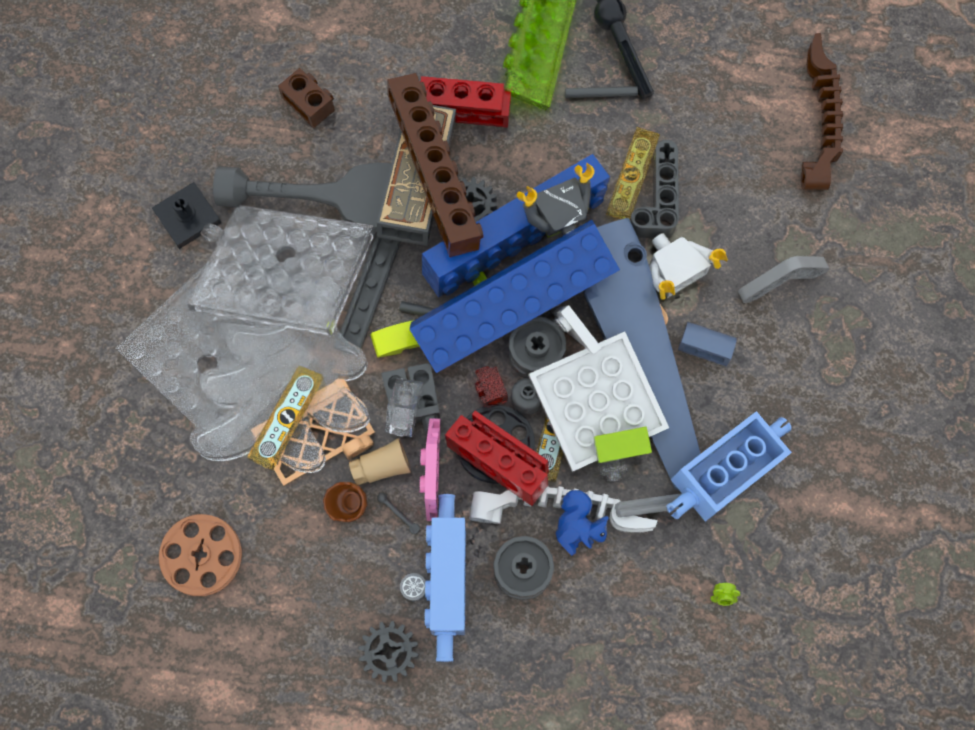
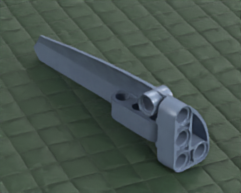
M625 218L597 227L620 270L585 289L584 295L604 340L625 332L669 426L668 429L651 436L671 480L680 469L700 455V450L657 292L653 285L647 253L641 245L630 219ZM632 251L638 252L641 255V261L637 263L631 262L628 259V253ZM672 482L674 488H675L676 490H679V489L675 486V484Z

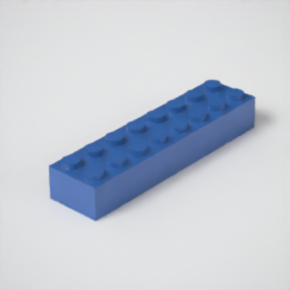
M591 154L533 189L539 193L576 177L578 180L580 177L575 173V167L580 165L583 170L582 173H584L588 163L594 168V175L590 179L591 193L589 208L594 209L604 201L610 176L596 157ZM516 198L476 222V224L480 223L483 230V238L480 239L479 250L449 257L442 241L422 253V275L438 298L444 294H452L462 283L474 281L480 275V272L487 268L488 270L494 269L504 258L508 256L510 258L514 257L524 246L528 244L534 245L542 239L546 232H541L528 223L523 208V201Z
M590 220L412 321L409 329L434 371L438 373L620 269L594 222Z

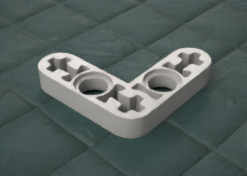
M794 256L738 290V293L743 303H749L790 279H813L821 276L829 270V266L824 257Z

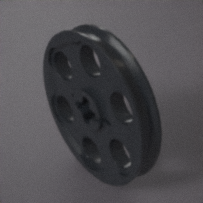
M488 405L475 410L488 420H490L494 413H502L505 417V422L497 426L512 435V431L516 427L524 428L527 435L519 441L532 450L535 449V437L532 427L527 419L518 411L503 405ZM471 413L466 418L473 422ZM458 455L460 463L472 477L485 483L499 484Z

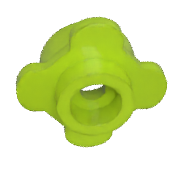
M719 583L714 586V596L710 598L712 602H717L719 605L729 606L738 601L737 597L740 596V591L736 590L734 584Z

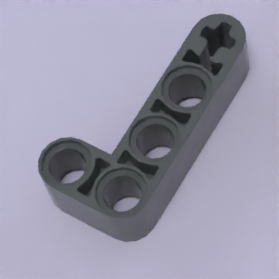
M671 140L660 141L655 149L653 157V207H639L632 212L630 218L631 224L639 238H655L662 233L669 238L674 234L679 221L678 147ZM665 154H666V158H668V161H667V162H664ZM666 175L670 177V180H664L661 176ZM661 198H668L671 202L665 203ZM636 220H643L646 222V225H639L636 223ZM666 220L671 223V226H664L660 221Z

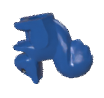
M580 490L567 492L562 498L563 503L561 507L565 512L558 520L556 537L557 541L573 556L576 553L579 542H583L590 549L594 540L600 543L606 540V524L609 517L604 516L595 522H591L586 517L592 509L591 498Z

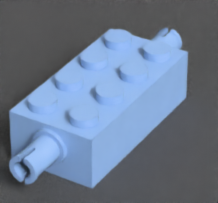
M756 411L680 469L671 479L682 493L666 506L669 513L675 508H679L671 516L679 519L685 512L694 507L705 522L792 453L780 439L791 431L790 423L780 428L787 421L785 418L780 417L769 426Z
M440 494L438 495V518H432V525L426 526V542L428 546H431V553H426L427 573H431V581H425V597H427V601H430V609H425V626L430 628L432 635L437 636L436 661L453 662V636L465 635L466 524L465 518H455V495Z

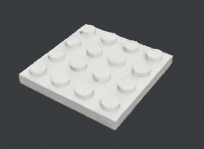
M625 332L598 343L601 349L594 355L587 349H584L528 374L572 472L598 460L594 436L647 426L650 437L669 428Z

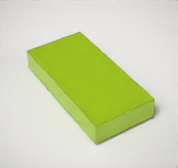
M647 426L593 437L598 463L652 453Z

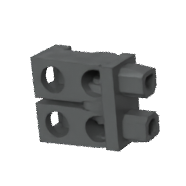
M430 363L408 367L413 394L409 393L404 368L381 373L394 427H397L401 439L415 436L412 424L423 422L425 434H428L429 419L440 418Z

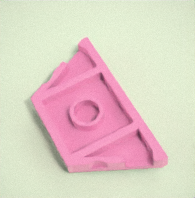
M432 418L429 419L426 448L421 449L420 459L421 465H425V475L420 476V493H425L427 521H432V518H438L440 419Z

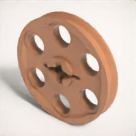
M207 514L192 515L178 521L166 533L159 550V565L164 578L176 590L191 596H208L224 589L236 576L242 559L241 543L233 528L222 519ZM195 523L199 526V532L195 537L189 538L185 534L186 527L189 524ZM216 527H223L225 529V536L220 541H214L211 537V533ZM178 544L181 547L180 556L170 559L167 554L169 547ZM203 547V552L207 553L206 558H201L198 563V559L194 557L195 552H200ZM226 551H230L234 555V560L229 566H223L220 563V557ZM187 569L190 574L189 580L184 584H178L176 581L177 572ZM214 573L216 583L212 587H204L202 584L204 575Z

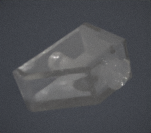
M397 378L387 407L385 433L412 437L423 382Z

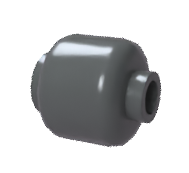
M523 378L517 381L511 390V404L513 408L524 415L534 414L542 407L530 378Z

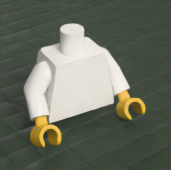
M662 233L652 240L653 245L658 251L653 254L649 268L653 278V285L663 300L666 299V296L667 298L672 295L674 296L678 291L705 276L711 266L710 263H713V266L719 269L721 267L719 260L727 262L728 259L724 249H715L713 251L692 241H687L683 237L671 243L666 235Z

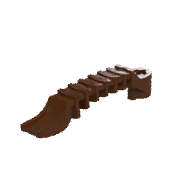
M815 33L807 52L806 67L807 73L813 78L812 89L819 90L818 101H823L821 104V113H824L822 115V125L824 126L821 130V136L823 137L821 140L822 150L818 157V162H802L801 188L802 190H829L831 184L830 164L833 161H838L843 153V148H841V143L843 142V136H841L843 124H841L843 117L841 105L843 101L840 99L842 88L839 86L840 74H837L836 64L830 61L823 51L821 33Z

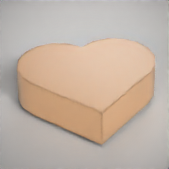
M366 435L349 442L342 449L347 459L351 460L370 449L374 442L370 435Z

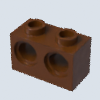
M299 68L280 83L278 88L282 99L314 129L335 111L333 105L334 98L326 88L322 90L317 85L318 82L312 74H306ZM298 88H304L303 90L297 91ZM315 103H321L318 106H312Z

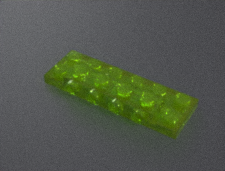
M576 0L519 1L522 11L516 15L513 26L517 27L516 33L511 35L508 42V47L512 48L511 53L506 55L503 62V67L506 68L505 76H507L504 91L510 92L512 97L545 111L550 107Z

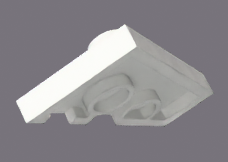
M569 305L560 306L552 312L555 316L552 321L593 355L601 349V346Z

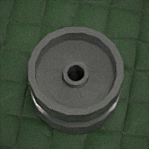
M536 317L514 329L510 335L509 361L512 369L522 378H529L528 374L564 359L566 338L563 330L555 322L545 317Z
M528 536L514 537L505 542L497 551L494 561V577L498 587L508 597L520 601L532 600L543 594L551 582L554 571L553 556L547 546L538 539ZM525 565L528 567L526 574L520 573L519 566Z

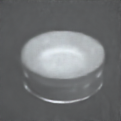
M205 224L201 231L204 239L217 246H222L227 239L225 231L214 224Z

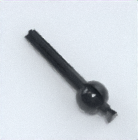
M596 0L598 2L594 9L596 23L600 28L611 31L641 98L646 99L648 96H652L654 90L623 25L627 16L626 6L621 0Z

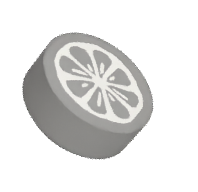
M411 573L402 579L400 591L405 599L415 602L425 596L426 580L424 577L417 573Z

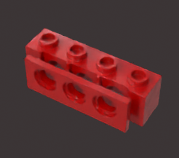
M421 76L420 82L425 84L427 101H431L435 106L456 109L455 123L508 128L511 90L505 89L504 84Z
M477 411L472 413L473 422L461 415L445 434L447 447L533 506L548 487V460Z

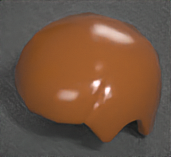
M336 483L327 489L323 498L324 510L334 521H356L365 513L367 507L366 493L355 483Z

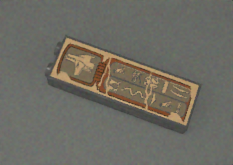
M433 105L434 119L441 124V137L443 141L446 140L450 148L455 127L456 109ZM400 130L377 220V237L428 246L434 216Z

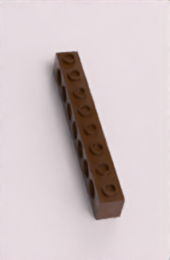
M416 73L387 79V96L449 257L479 250L480 239L483 238V230L480 223L476 224L473 204L467 202L465 197L467 195L465 184L463 181L459 182L457 177V164L455 161H451L449 157V144L446 140L443 141L441 137V124L434 119L433 104L426 99L427 92L424 82L419 81Z

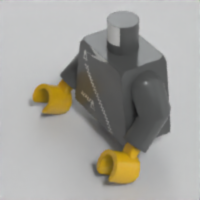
M587 163V169L582 173V167L577 165L575 173L580 177L578 180L575 177L539 193L527 186V196L519 191L517 198L524 202L523 208L528 223L541 232H546L548 236L560 231L562 235H565L576 229V225L586 219V214L589 211L590 179L594 175V168Z

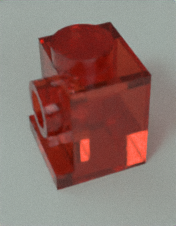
M485 366L475 371L478 381L474 383L479 398L484 396L481 399L482 407L498 405L508 400V393L497 366L492 368Z

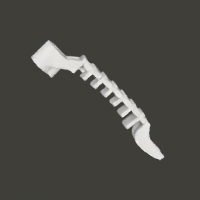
M548 486L539 497L538 506L546 507L548 498H554L553 507L562 508V498L571 490L560 486L557 488H550ZM509 490L500 495L479 491L473 492L469 519L480 523L501 524L503 509L516 507L518 500L522 499ZM592 491L584 492L591 498L592 504L598 505L594 521L604 517L606 509L611 508L610 523L619 531L632 533L653 531L656 527L657 520L635 515L618 517L615 504L621 502L619 499L609 498L607 494L597 495ZM524 501V503H523L524 506H530V507H531V505H529L527 502Z

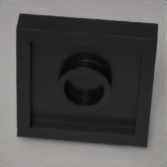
M194 182L152 207V210L179 249L222 223Z

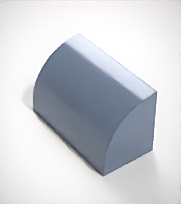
M687 321L678 350L727 367L732 358L737 338Z

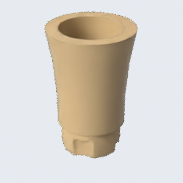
M399 438L349 462L351 474L357 485H363L367 482L372 483L395 475L411 473L407 455Z

